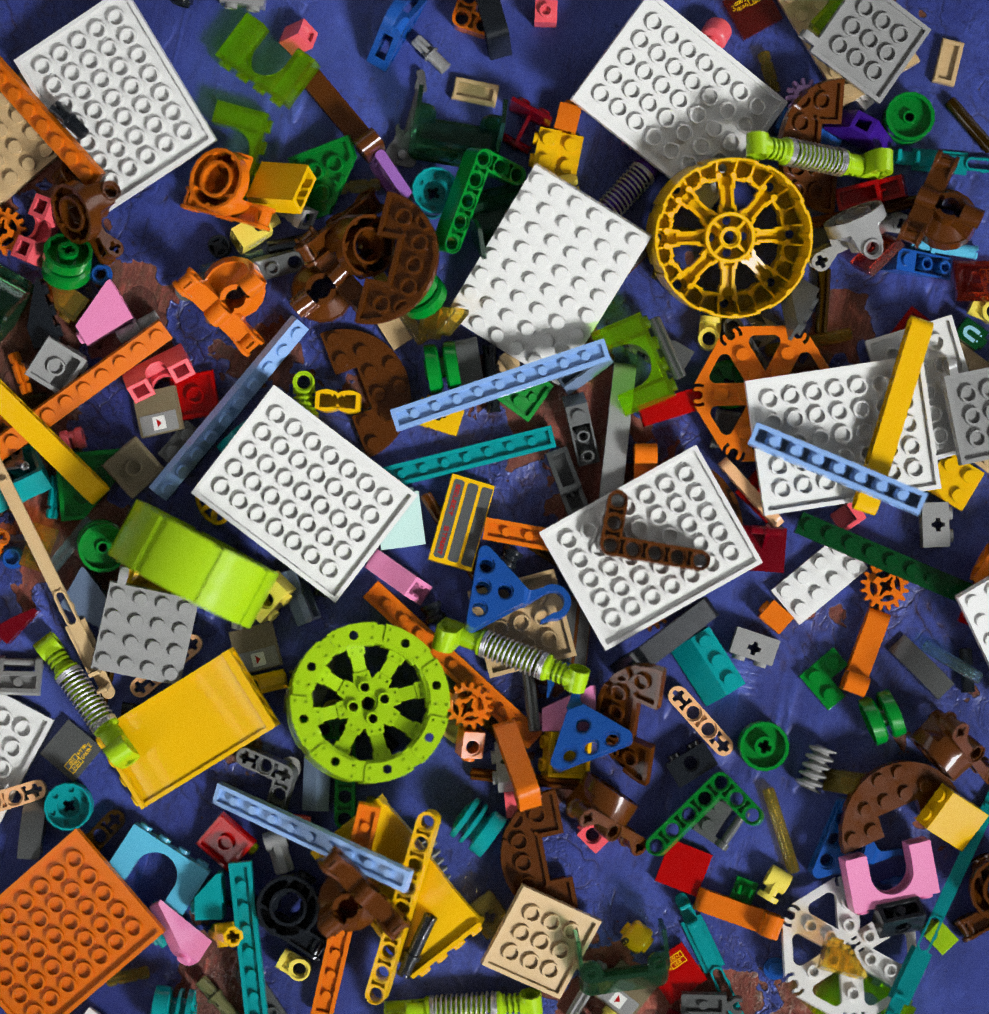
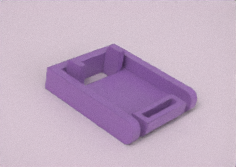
M378 150L371 160L370 170L386 193L390 191L410 199L412 195L411 189L384 150Z

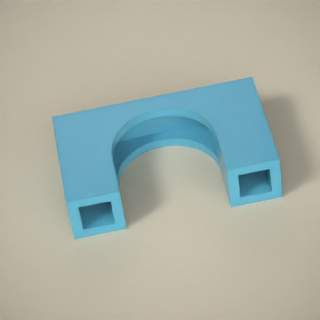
M134 823L109 863L125 881L143 855L158 852L168 856L176 866L177 880L164 903L180 916H183L212 870L208 868L209 864L200 858L195 860L189 856L190 851L184 847H175L171 844L172 840L163 834L158 836L153 833V828L147 823Z

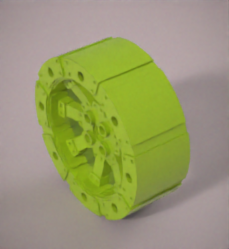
M136 499L108 551L112 558L152 582L220 617L246 628H251L279 576L276 571L202 530L201 532L196 530L189 523L139 499Z
M377 622L355 623L327 634L321 639V642L318 641L303 655L296 665L287 689L289 691L285 705L286 718L296 746L305 754L304 757L318 770L334 779L347 783H381L410 773L414 770V767L425 762L437 748L448 723L447 714L450 709L449 687L444 670L438 659L433 657L427 645L416 636L390 624L380 625ZM350 632H357L358 638L356 640L350 639ZM401 642H406L409 644V646L407 648L402 647ZM377 645L382 649L388 650L387 659L379 672H376L371 677L364 659L365 647ZM346 651L347 657L350 658L353 672L352 682L337 677L326 666L333 659L334 655H339ZM404 661L415 668L417 671L415 673L420 681L399 689L398 687L389 688L392 681L391 677L398 666H401ZM313 662L316 665V669L309 671L307 669L308 663ZM434 681H436L435 688L437 690L433 689L432 687ZM316 683L325 685L336 692L341 701L324 708L313 707L312 692L315 689ZM361 684H368L369 689L367 692L361 690ZM382 695H386L387 703L380 701ZM367 697L373 701L371 710H366L362 707L363 698ZM415 698L416 700L424 699L426 713L423 715L422 722L419 723L400 715V712L394 706ZM350 703H355L356 711L349 709ZM371 714L375 715L377 718L375 723H371L369 721V716ZM301 715L308 717L307 723L303 724L300 722L299 718ZM336 718L338 720L346 719L342 735L332 746L322 737L318 725L323 724L324 721ZM384 725L398 729L411 739L405 746L406 749L393 755L391 754L390 749H387L383 735ZM363 730H365L367 737L370 739L373 760L360 761L358 758L349 756L350 747L357 735H360ZM427 733H431L433 735L432 741L427 742L425 740V735ZM333 757H337L340 760L338 766L331 764ZM385 765H390L392 768L389 774L383 771Z

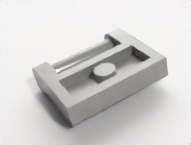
M0 655V695L41 696L44 660L40 656H36V658H6V655ZM6 667H35V672H33V671H5V668H6Z

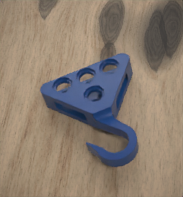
M411 0L393 1L380 25L366 60L368 63L387 72L428 0H412L417 4L409 13L403 10ZM388 36L393 37L385 60H382L377 55Z
M484 545L479 549L476 558L465 629L470 633H474L520 608H525L550 593L560 596L563 601V608L545 617L539 624L559 621L567 615L571 607V597L564 587L557 584H549L535 590H529L490 546ZM487 564L490 566L491 571L483 572L479 566ZM482 585L486 587L488 592L480 594L477 592L476 587ZM506 590L510 596L502 598L499 596L498 591ZM480 607L484 614L480 616L475 615L472 608Z
M547 680V699L550 697L555 684L551 680ZM572 693L566 707L567 712L550 763L554 771H565L630 746L633 742L632 733L581 702V694ZM580 722H586L589 724V728L585 732H579L577 725ZM609 735H616L619 738L615 745L606 743V738ZM588 743H595L597 745V750L594 753H587L585 751V746ZM567 751L576 753L573 761L564 760L563 757Z
M840 796L836 799L809 862L808 872L817 879L841 873L838 857L847 854L841 852L839 836L838 840L833 844H830L829 837L832 833L838 834V826L841 824L838 822V816L843 812L842 807L847 798L845 796ZM875 842L858 848L855 851L866 855L868 864H875L894 856H904L903 848L901 847L880 850ZM823 854H829V861L826 864L820 863V858ZM905 873L900 876L887 878L880 881V883L883 885L899 884Z

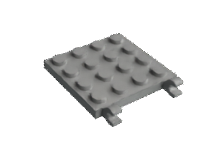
M843 0L818 37L808 29H803L798 37L811 45L808 50L810 54L874 102L880 104L932 29L894 0Z
M956 358L943 360L942 367L947 376L941 377L958 465L989 460V367L958 373Z
M120 566L117 581L110 580L91 668L172 685L182 678L198 605L172 592L128 584L126 582L129 568Z

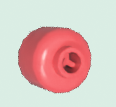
M712 17L706 21L701 32L723 49L732 35V28L725 19Z

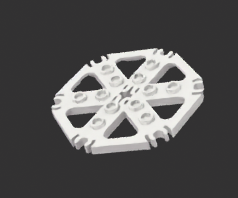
M842 876L837 877L836 883L834 877L791 904L796 908L789 907L787 909L793 914V919L790 920L784 917V923L790 925V927L783 924L781 928L783 977L792 973V976L785 980L786 983L792 980L796 981L797 987L792 990V993L803 990L800 995L795 997L826 1014H878L888 1007L892 998L887 996L874 1005H868L864 1000L863 971L890 985L892 988L902 964L873 949L889 937L880 939L872 921L860 928V915H856L847 907ZM826 893L834 895L836 928L812 915L808 910L811 902ZM916 931L904 933L907 942V953L911 945L916 946ZM795 934H799L826 950L805 964L797 965L793 960L792 938ZM846 943L848 945H855L856 943H859L852 950L853 955H851V953H844L840 956V954L844 952V950L847 948L845 945ZM838 970L840 1004L833 1006L815 996L813 987Z

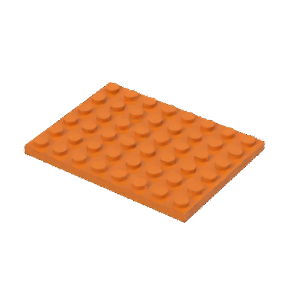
M80 828L73 830L0 894V1007L6 1014H70L166 931L164 926Z

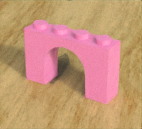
M924 836L902 841L906 863L905 875L897 886L888 890H878L874 887L866 855L861 852H855L839 856V865L848 909L856 915H865L870 912L869 910L875 909L878 904L916 896L920 897V899H927L933 897V894L939 893L940 889L931 841Z

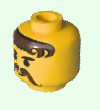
M635 920L631 924L626 922L620 930L622 934L621 943L635 954L645 953L654 941V938H652L653 931L639 920Z

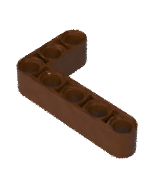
M316 66L299 80L304 89L344 136H351L354 148L368 164L378 150H386L383 140L372 127L368 128Z
M614 490L609 494L606 501L599 549L603 555L696 572L703 571L709 566L710 556L706 551L623 537L628 497L622 490ZM620 495L623 498V505L620 507L614 506L611 502L612 496ZM615 517L619 520L620 525L617 529H611L608 526L607 521L609 518ZM611 539L615 542L616 548L614 551L609 552L605 550V540ZM627 544H636L638 553L636 555H629L626 551ZM651 547H656L660 550L661 555L658 559H652L649 556L648 551ZM673 551L682 553L683 560L681 563L672 561L671 554ZM695 555H702L704 557L705 564L703 567H697L694 564L693 559Z

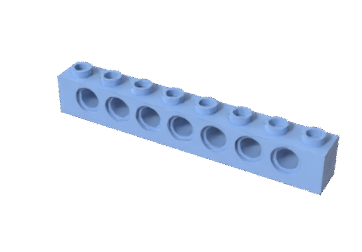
M758 422L748 442V445L916 516L920 514L928 495L926 492Z

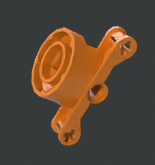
M226 148L209 150L195 162L190 173L189 186L185 187L187 192L184 201L180 204V208L191 212L212 215L229 222H239L270 232L269 224L272 214L276 212L271 207L243 200L248 191L249 172L254 158L240 152H232Z
M238 256L221 258L209 267L204 275V279L189 267L180 279L172 282L178 293L199 307L204 312L206 319L214 327H219L225 332L244 356L249 357L253 349L259 344L263 345L265 343L263 337L246 321L245 317L254 313L263 303L267 281L258 266L247 258ZM239 285L245 292V295L239 299L226 298L227 293L231 290H236Z

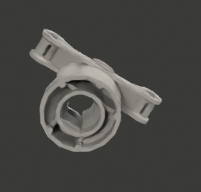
M881 200L868 201L848 208L834 215L823 224L830 242L812 249L810 260L807 263L817 271H825L830 267L837 254L847 249H850L851 253L860 252L870 259H876L883 253L881 234L884 232L899 233L901 227L897 226L899 219L901 218L906 221L908 215L898 211L887 215ZM873 242V244L875 245L874 250L870 253H867V250L870 248L871 243ZM818 256L822 257L820 259V264L816 263V261H818Z

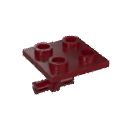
M513 96L509 111L526 120L516 139L504 132L500 141L511 146L512 150L515 151L517 149L528 155L532 147L520 140L529 123L532 122L539 127L550 129L553 117L549 116L550 112L541 107H538V109L532 107L525 98L518 97L517 99Z
M765 524V526L743 525L745 532L763 562L750 571L784 573L787 528L773 527L770 524Z

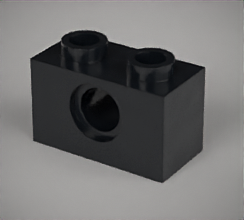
M696 739L686 745L687 750L681 754L677 751L667 757L668 762L664 764L679 788L718 765L703 740L698 742ZM688 756H693L696 759V764L692 768L684 766V760Z
M916 896L876 905L872 922L881 939L922 930L926 912L919 897Z

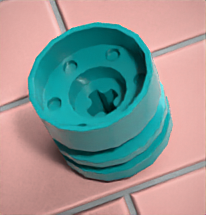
M441 167L424 169L416 176L410 186L412 195L409 200L417 205L428 219H438L441 217L455 177L450 171ZM434 191L436 192L435 197L431 200L428 198L429 193Z
M68 781L57 785L48 793L44 803V812L47 820L60 830L71 831L80 828L90 819L94 811L92 793L86 786L78 782ZM71 800H74L75 803L73 806L75 807V810H66L65 808L67 804L65 803V801L69 802Z
M475 797L459 813L453 822L454 824L449 835L454 838L459 831L463 832L458 842L462 843L470 837L472 840L468 849L478 857H481L497 837L507 818L496 810L489 817L485 816L488 805L485 803L480 810H477L476 807L481 799Z
M158 984L154 993L151 1014H197L196 989H190L186 999L185 988L181 987L178 996L173 997L172 986Z

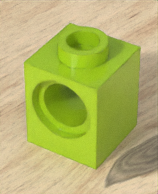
M937 918L935 920L931 919L925 931L924 937L929 942H931L939 925ZM942 922L937 938L932 945L940 954L944 955L959 939Z

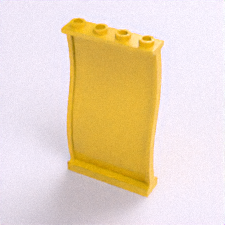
M232 647L117 718L119 720V727L140 754V758L125 769L114 766L109 759L108 762L113 768L117 769L122 785L128 787L132 794L131 799L133 803L142 810L281 723L235 648ZM100 737L95 738L101 749L106 747Z
M381 794L371 802V804L382 806L372 851L403 865L413 831L388 804L386 797ZM356 815L333 833L350 840ZM418 839V844H419L421 847H424V848H425V846H424V845L421 843V841ZM313 850L310 852L315 860L326 857ZM432 856L430 857L411 921L412 925L409 927L400 957L401 963L404 958L403 953L405 949L409 948L423 918V914L428 912L429 917L433 914L438 919L420 954L421 959L416 963L410 975L412 979L418 975L423 977L431 970L430 966L434 962L439 964L448 957V951L452 948L455 950L459 949L466 942L464 939L471 934L474 937L483 929L481 925L485 920L483 916H479L457 891ZM412 858V866L415 869H420L421 864L419 860ZM377 881L381 891L392 901L396 889ZM412 881L410 882L408 889L411 891L414 890V884ZM399 902V909L407 912L408 907L406 903ZM375 919L370 925L381 939L383 930ZM386 945V946L388 947V949H389L393 954H395V950H394L393 946H391V945Z

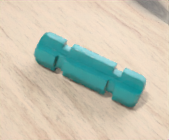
M51 475L50 481L53 488L49 489L47 505H49V508L46 509V517L58 519L60 503L57 475Z

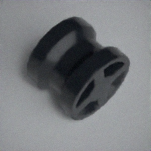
M223 235L211 237L207 246L212 256L217 259L227 257L232 248L229 240Z
M504 544L502 547L503 552L498 556L508 567L515 570L517 567L516 562L523 557V554Z
M440 600L420 608L421 612L425 614L426 625L447 617L446 613L441 609L442 603Z

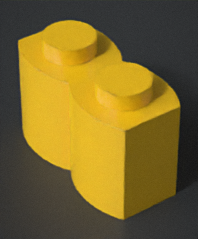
M322 389L315 392V408L320 412L333 413L338 410L345 414L361 412L362 396L358 392L345 390L337 393L330 389Z

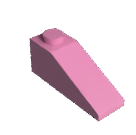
M162 900L151 904L149 908L166 929L163 936L171 952L177 957V960L186 966L198 963L212 941Z

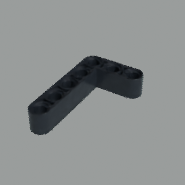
M476 0L490 60L512 55L509 30L501 1Z
M706 596L639 647L617 659L609 667L615 674L620 669L632 664H656L720 614Z

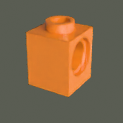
M571 100L560 101L554 129L560 130L562 133L576 135L582 109Z
M766 600L758 608L760 613L757 617L776 634H780L794 619L775 600L770 602Z
M458 726L455 753L463 761L473 762L475 759H482L486 733L480 727L472 729V727L468 726L467 729H464L463 726ZM470 741H474L473 746L469 749H466L467 743Z

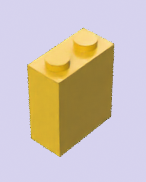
M262 161L247 191L246 198L251 203L271 207L278 213L301 214L314 186L316 177L309 165Z
M942 783L921 810L916 820L933 834L963 851L989 815L977 805Z

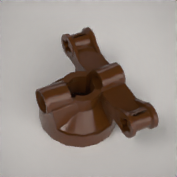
M938 150L930 172L916 196L911 212L900 229L897 237L898 241H907L914 244V247L917 249L921 241H923L932 248L946 251L958 249L967 244L972 238L975 230L978 229L985 210L974 206L972 201L959 191L947 189L960 157H952L943 153V150ZM941 209L951 210L954 213H956L958 217H956L955 214L947 215L943 213Z
M63 162L60 169L55 170L52 175L56 187L51 195V208L56 224L63 235L71 242L76 244L89 242L98 261L103 265H111L117 257L123 254L124 247L118 239L105 232L102 226V219L108 216L109 208L119 198L121 189L114 181H101L85 186L73 172L70 174L71 170Z
M374 187L361 192L351 206L343 212L331 216L326 221V226L294 246V250L299 252L304 260L303 265L305 268L316 265L326 255L333 252L336 253L339 264L346 272L356 276L358 279L375 277L388 268L393 259L395 240L377 235L381 218L376 215L383 211L384 204L380 203L375 195L376 190ZM356 240L358 243V250H361L358 254L356 251Z
M310 225L308 227L309 230L300 238H295L294 241L299 243L316 234L317 231ZM329 253L316 265L309 268L303 266L294 276L291 286L292 298L289 304L301 318L305 317L317 323L333 322L344 316L350 307L357 313L363 286L352 274L346 272L339 264L338 258L334 253ZM325 277L329 278L336 287L334 289L331 288L327 297L318 299L319 302L315 303L308 295V292L311 291L314 282L324 280Z
M941 709L934 710L928 719L909 737L919 751L952 782L970 768L975 774H979L985 783L989 784V759L984 755L985 747L971 735H968V724L959 721L954 712L944 713Z
M586 771L579 781V785L566 800L567 815L571 818H576L582 827L594 825V830L609 842L618 839L619 844L623 847H628L634 856L643 854L646 850L647 840L637 834L634 829L627 826L639 806L603 779Z
M334 845L326 857L320 858L317 861L321 870L328 875L320 888L318 897L319 914L318 922L316 923L317 928L325 937L331 938L336 936L341 930L348 932L362 930L376 919L384 933L391 940L395 941L401 931L412 925L409 918L381 891L377 880L366 876L339 847ZM350 895H352L360 906L357 911L349 912L344 911L338 905L341 901L349 899Z
M989 852L980 854L971 860L973 873L969 879L968 894L971 904L975 907L976 911L964 914L953 921L954 926L958 927L963 936V943L969 942L989 931Z

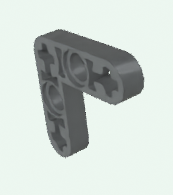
M248 745L239 749L236 753V760L239 765L273 780L266 802L275 806L280 805L278 806L279 808L287 811L298 777L297 767L254 746ZM249 752L248 756L253 759L247 761L244 753ZM264 759H268L271 762L272 768L270 771L264 769L262 765ZM288 769V774L291 775V776H289L288 778H286V777H285V776H286V773H284V772H282V771ZM277 788H281L285 792L283 800L276 796Z

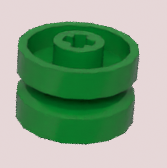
M904 92L897 95L886 106L882 115V126L893 140L892 142L899 145H912L919 142L932 129L935 121V111L931 102L924 95L916 92ZM906 116L910 117L909 121L906 120Z
M63 233L48 238L43 248L41 273L44 280L49 285L62 290H74L86 285L91 275L93 256L91 244L89 242L83 244L73 243Z
M437 274L425 297L411 311L406 313L409 318L416 320L427 318L435 314L444 304L447 289Z
M443 342L442 357H439L435 344L423 345L425 355L423 362L431 394L443 391L442 378L445 377L447 378L450 390L462 386L455 342Z
M94 519L86 523L79 531L76 539L77 551L83 564L90 570L99 573L110 572L121 565L120 562L108 554L121 529L117 524L106 519ZM101 543L106 544L105 548L101 547V549H98V546Z
M888 688L876 692V703L869 696L857 700L864 723L877 746L888 742L889 735L887 729L895 738L907 734L901 711Z
M758 720L749 723L742 729L738 736L737 749L740 757L748 766L759 771H770L784 763L789 752V742L787 735L781 727L770 721ZM765 741L766 748L761 749L758 747L759 742L763 743Z

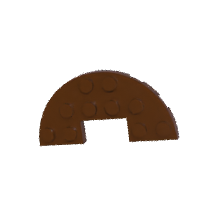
M834 78L824 80L803 91L787 110L780 126L778 138L792 137L821 144L822 124L842 123L845 79ZM778 164L779 171L795 185L802 195L803 203L806 207L823 213H834L837 176Z
M387 191L377 235L397 240L387 282L365 278L355 317V322L358 324L386 323L411 311L421 302L431 288L438 269L439 244L430 220L411 200Z
M336 329L320 333L336 376L355 368L358 369L373 409L352 416L365 453L371 458L391 445L401 432L396 431L390 410L411 402V388L407 372L395 352L383 341L368 333L351 329Z
M650 663L632 664L617 671L602 686L596 703L597 712L631 731L633 736L632 744L609 753V756L612 760L615 758L626 775L643 786L650 783L655 745L636 737L641 704L654 710L661 708L667 673L666 667ZM609 735L606 738V743L615 745L619 738L616 735Z
M897 760L872 769L858 781L859 784L852 793L848 794L842 807L843 815L841 824L838 826L841 852L847 854L885 837L878 816L912 801H915L918 814H920L942 783L958 793L956 787L942 772L922 762Z
M551 788L541 792L542 806L519 812L517 809L510 818L501 840V868L506 883L513 895H516L523 883L578 908L572 875L552 879L549 877L542 837L564 833L556 790Z

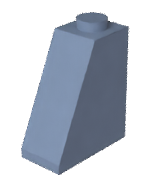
M81 567L67 594L74 603L78 616L82 619L86 618L87 622L99 628L107 593L90 570L86 567ZM64 597L61 602L62 608L73 613Z

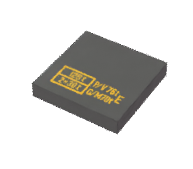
M68 719L41 751L40 755L75 782L102 749L98 746L96 740L72 720Z

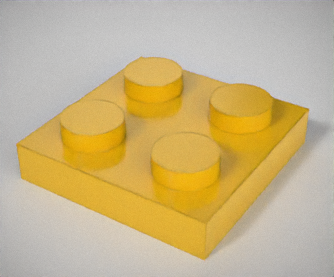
M952 455L938 461L941 489L929 490L927 492L944 502H949L950 506L961 512L985 473L971 464L959 466L957 456Z

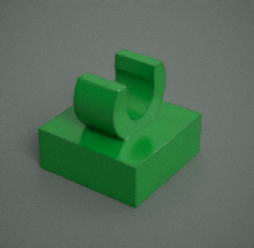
M737 875L729 896L751 905L759 883Z

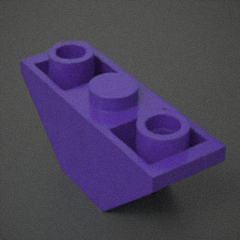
M842 110L841 124H825L823 128L866 152L876 148H889L893 141L879 120L860 110Z

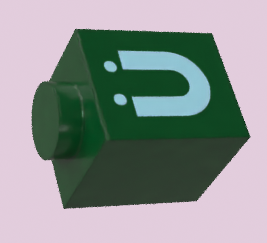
M965 317L956 328L960 342L972 351H976L977 348L981 350L988 341L985 337L989 332L969 317Z

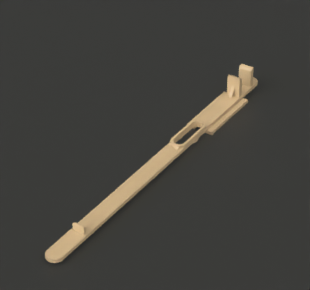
M0 458V489L47 582L58 610L67 624L65 629L89 678L93 677L98 686L96 690L97 695L101 693L104 698L111 699L115 695V689L106 671L91 668L96 639L86 618L80 620L75 610V605L70 600ZM61 592L64 594L76 618L75 623L69 622L57 598V593Z

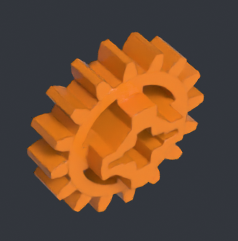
M0 207V229L4 228L7 230L6 234H0V251H2L4 256H7L8 250L12 252L18 235H22L28 229L21 226L25 223V220L23 218L18 219L20 215L18 212H14L11 215L12 209L7 208L4 212ZM11 220L16 224L17 231L12 229ZM13 239V242L5 246L7 241Z
M869 566L871 572H863L866 580H860V583L864 584V588L860 589V592L866 593L863 600L870 599L869 606L873 607L877 604V610H882L883 605H885L886 610H891V604L899 607L898 600H906L902 594L909 592L908 589L904 588V585L909 582L889 573L880 578L875 574L882 572V570ZM896 579L898 581V589L895 588L894 581ZM888 582L886 586L889 589L881 592L882 586L880 583ZM870 583L873 584V594L870 591ZM886 595L893 597L889 601H880Z
M463 680L461 686L456 683L453 686L454 690L450 689L449 691L450 709L448 712H451L449 720L455 718L457 720L455 725L458 726L460 723H463L464 729H467L469 725H471L472 729H476L477 723L483 726L485 719L489 720L491 714L488 712L494 710V707L489 705L493 702L494 698L487 697L490 690L483 691L484 684L482 683L479 686H475V680H472L470 685H468L466 680ZM464 691H471L472 693L465 694ZM473 698L471 708L466 711L468 701L470 702Z

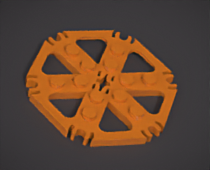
M786 326L737 327L742 336H739V332L735 328L732 329L734 339L728 340L724 334L722 340L726 344L725 346L718 339L694 383L703 385V388H693V391H700L702 393V398L693 400V403H703L704 405L700 407L694 406L721 451L726 443L729 445L725 449L726 455H728L731 449L737 450L735 460H739L742 453H745L741 462H755V455L752 447L748 445L751 437V428L744 383H713L709 378L713 367L721 355L727 354L744 381L788 375L803 352L811 355L819 370L829 368L810 336L805 344L803 343L807 336L805 332L800 339L794 336L792 341L788 340ZM776 335L780 339V344L766 370L749 345V339L752 336ZM714 406H746L731 434L724 435L719 430L710 414Z

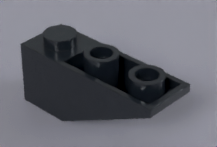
M40 277L35 278L27 324L33 347L37 351L48 335L61 343L63 342L62 336H64L63 328L60 323L57 324L54 316L57 315L54 302L50 303L47 295L50 294L48 283Z

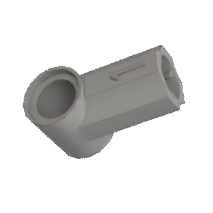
M272 831L262 833L263 842L267 853L270 854L276 875L295 870L288 848L289 840Z

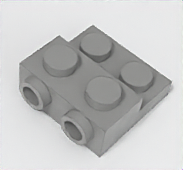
M48 335L26 369L25 375L57 393L75 380L78 374H83L89 364L86 362V355Z

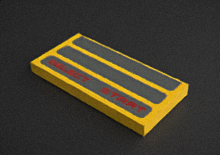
M451 474L427 560L467 572L472 571L495 486Z

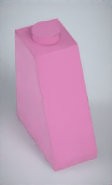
M111 279L105 282L75 325L78 330L75 334L81 344L86 343L87 346L91 347L113 334L115 330L128 325L135 318Z
M379 549L372 554L365 566L366 569L420 606L433 589L431 585Z
M589 685L585 688V692L581 694V702L595 711L596 685ZM572 694L542 707V712H539L542 731H561L567 712L566 707ZM580 722L577 725L578 731H587L589 728V724L586 722Z

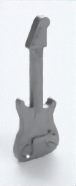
M422 69L416 72L415 93L404 130L399 128V124L395 126L394 140L385 151L394 165L404 168H412L415 165L416 142L423 131V125L419 129L413 130L423 93L427 91L425 72Z

